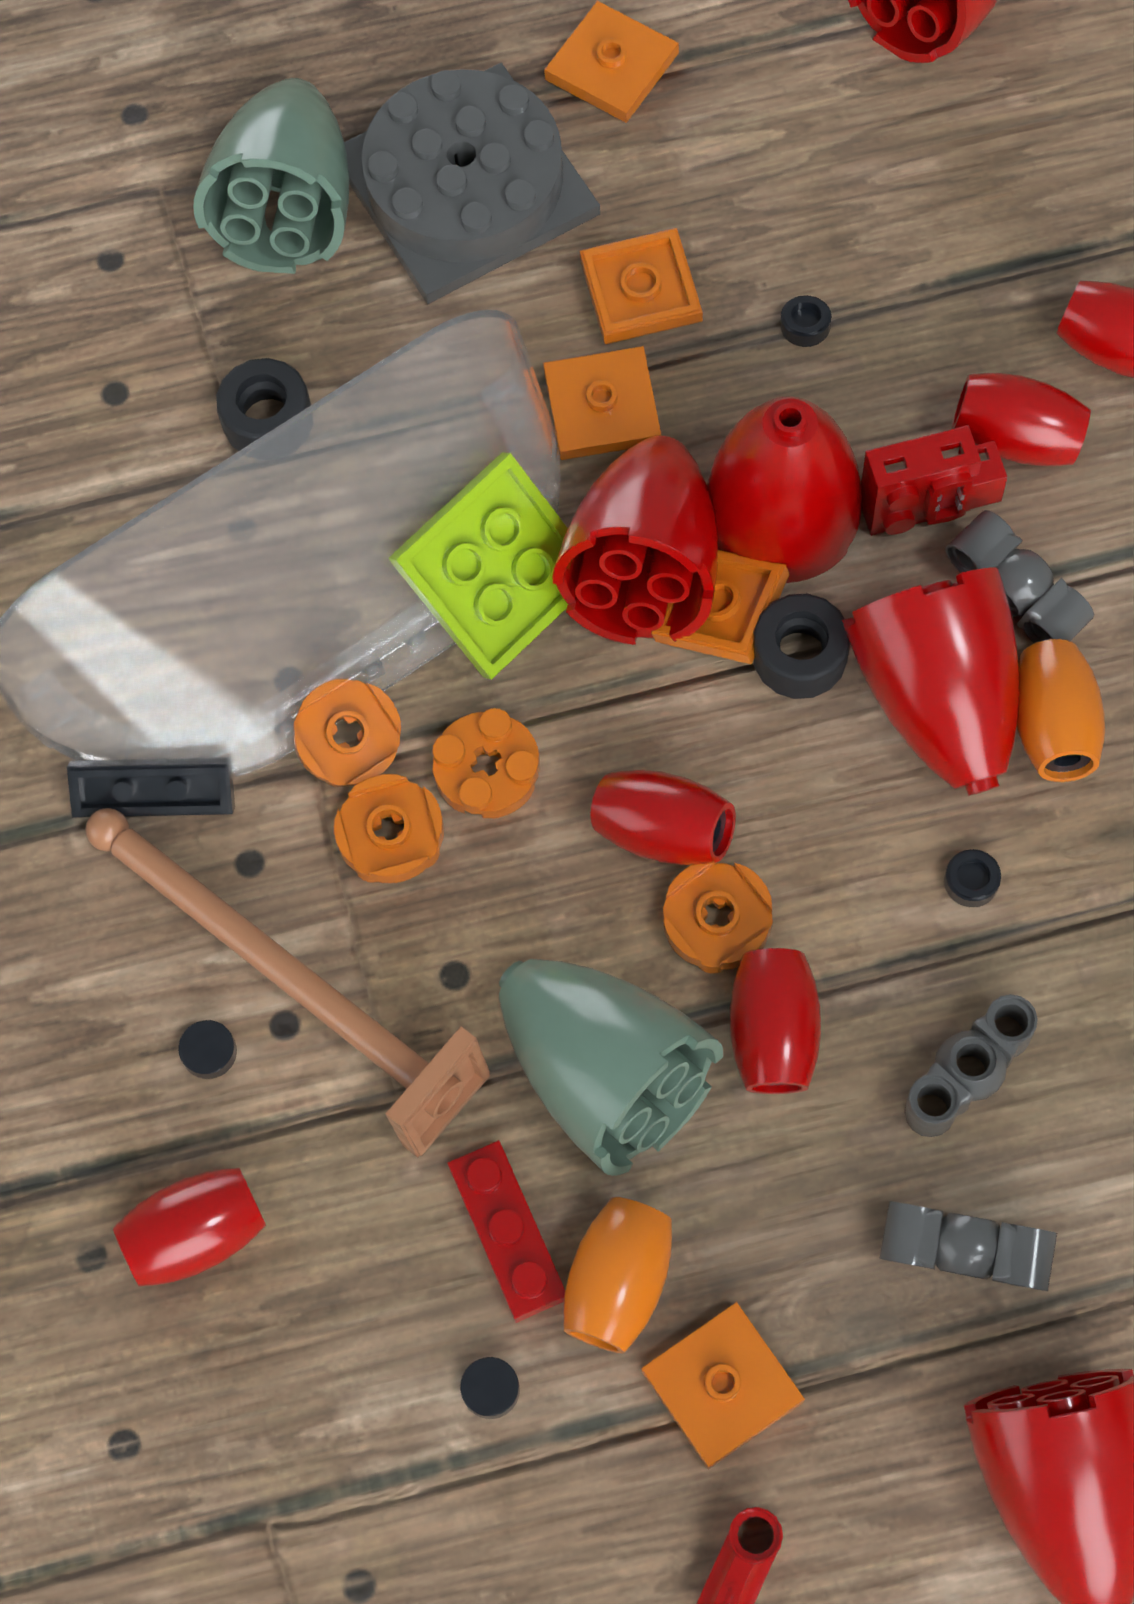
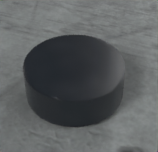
M804 295L789 300L781 311L780 327L783 336L796 346L812 347L818 345L826 339L830 332L831 310L823 300L814 296Z
M976 849L964 850L956 854L948 863L944 876V885L948 895L956 903L965 907H980L989 903L997 894L1001 882V870L997 861L988 853Z
M203 1020L192 1024L184 1031L179 1041L178 1051L182 1063L191 1074L202 1079H213L222 1076L232 1067L237 1055V1046L232 1034L223 1024L213 1020Z
M485 1357L474 1361L467 1367L461 1379L460 1390L464 1403L472 1413L481 1418L496 1419L508 1414L514 1408L519 1398L520 1385L514 1369L507 1362L495 1357Z

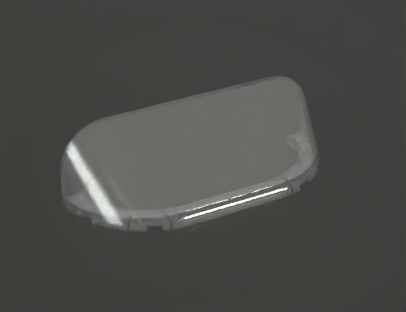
M479 310L457 316L432 328L44 575L21 594L0 618V695L21 724L42 744L50 749L53 747L74 760L231 757L232 771L235 776H240L271 764L295 750L293 723L303 700L321 684L334 679L358 680L365 684L369 683L385 691L455 645L454 640L388 558L502 452L513 455L557 513L561 488V471L556 432L517 322L509 314L502 311Z

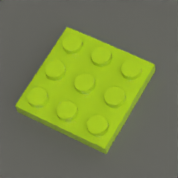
M502 452L388 558L482 677L492 680L551 624L568 605L560 594L557 584H553L556 560L568 528L511 453Z

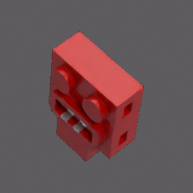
M969 425L865 451L861 479V508L871 536L884 532L889 535H897L912 529L915 524L927 522L928 525L949 522L964 516L971 509L1001 502L1008 477L995 441L975 445ZM959 448L958 454L961 455L943 458L942 451ZM985 453L987 460L981 461L979 454ZM903 461L905 469L890 473L886 472L885 466Z

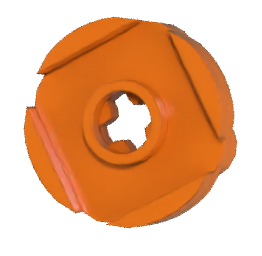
M330 680L315 688L303 700L293 723L294 747L301 763L316 778L334 787L355 786L367 778L383 774L392 764L400 745V716L392 700L380 688L358 680ZM343 718L347 724H352L356 721L361 726L362 730L356 735L359 742L358 745L350 747L346 742L339 745L335 742L333 736L338 731L335 725L337 720Z
M491 708L485 712H476L463 716L444 730L433 745L432 769L438 791L453 809L464 814L467 811L471 814H482V818L495 819L515 812L530 799L540 772V756L533 735L521 722L511 718L504 710ZM484 754L498 757L499 760L495 763L497 772L490 776L484 770L475 773L472 767L477 764V757Z
M397 774L373 776L355 785L348 793L349 798L343 803L340 811L338 808L334 819L335 840L346 864L355 870L362 880L370 883L403 882L416 877L426 868L433 866L437 862L444 838V823L436 798L424 786L421 788L418 784L409 782L407 777ZM392 817L395 824L404 823V829L397 833V838L386 840L384 836L377 837L374 834V831L382 828V819Z
M716 862L691 865L674 878L667 891L663 906L666 938L673 950L682 959L698 966L704 972L711 974L737 968L744 953L763 949L770 936L773 920L772 898L769 890L754 871L735 862L734 866ZM712 903L718 909L727 905L732 910L727 916L728 924L722 927L717 924L712 926L705 922L708 917L706 907Z

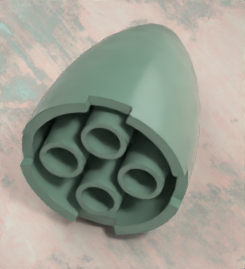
M287 78L267 86L250 98L233 115L217 138L205 162L194 197L193 209L195 220L199 229L205 228L209 235L224 248L222 255L238 265L258 272L295 274L296 265H307L322 258L328 261L341 245L349 204L348 161L338 121L329 103L319 90L310 82L300 78ZM271 190L280 192L272 231L269 230L265 221V212Z
M529 959L525 962L517 961L503 973L499 981V986L501 987L499 992L500 1007L506 1031L525 1075L548 1112L568 1137L607 1175L617 1176L629 1172L633 1165L630 1159L652 1146L659 1152L690 1120L712 1088L705 1081L711 1063L716 1064L723 1058L722 1044L683 1012L656 995L618 977L593 968L563 961Z

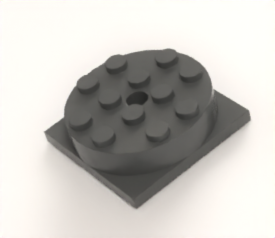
M502 62L485 71L444 70L410 83L383 104L366 132L344 142L351 188L427 304L600 215V204L562 151L559 130L550 111L533 92L513 80Z

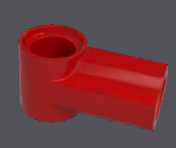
M752 1507L744 1509L735 1516L696 1604H755L783 1540L782 1526L774 1514L767 1509ZM753 1518L766 1521L772 1528L774 1535L770 1548L759 1554L747 1552L742 1548L738 1539L739 1529L742 1524Z

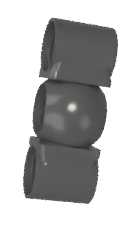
M988 510L982 511L946 546L945 551L951 563L961 573L981 568H998L1011 616H1023L1016 625L1024 630L1034 644L1051 639L1071 641L1094 617V612L1089 602L1077 590L1068 586L1062 578L1054 584V576L1049 565L1035 552L1028 549H1017L1023 540L1015 535L1011 527L1000 516Z
M1012 994L1000 996L992 1002L985 1016L973 1022L969 1031L955 1033L943 1041L936 1052L935 1062L930 1067L927 1075L916 1080L910 1089L904 1113L906 1121L913 1131L921 1136H940L950 1129L958 1115L968 1110L972 1101L987 1099L999 1090L1005 1080L1006 1070L1013 1058L1026 1050L1037 1027L1038 1018L1036 1010L1028 1000ZM1001 1017L1013 1018L1021 1025L1023 1033L1015 1037L1005 1036L998 1031L994 1021ZM962 1056H974L984 1065L985 1073L975 1077L967 1076L957 1067L956 1060ZM925 1095H935L946 1104L947 1112L937 1117L928 1116L919 1108L917 1100Z
M889 1201L879 1259L934 1270L935 1266H937L940 1271L986 1280L993 1275L992 1281L1048 1291L1057 1233L1002 1222L1000 1228L996 1221L956 1213H948L944 1216L945 1212L941 1210Z

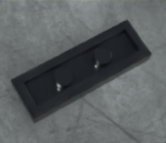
M231 757L70 761L67 766L72 818L90 817L96 811L105 808L115 809L125 817L233 814L235 810Z

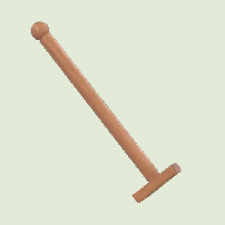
M110 808L100 809L88 819L86 836L93 847L101 851H111L113 856L406 1088L404 1093L385 1114L402 1145L417 1158L426 1152L490 1077L489 1068L476 1037L462 1026L428 1063L139 833L129 829L128 821L121 812Z

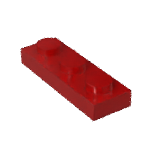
M500 1140L448 1162V1167L515 1322L518 1323L564 1302L566 1290Z

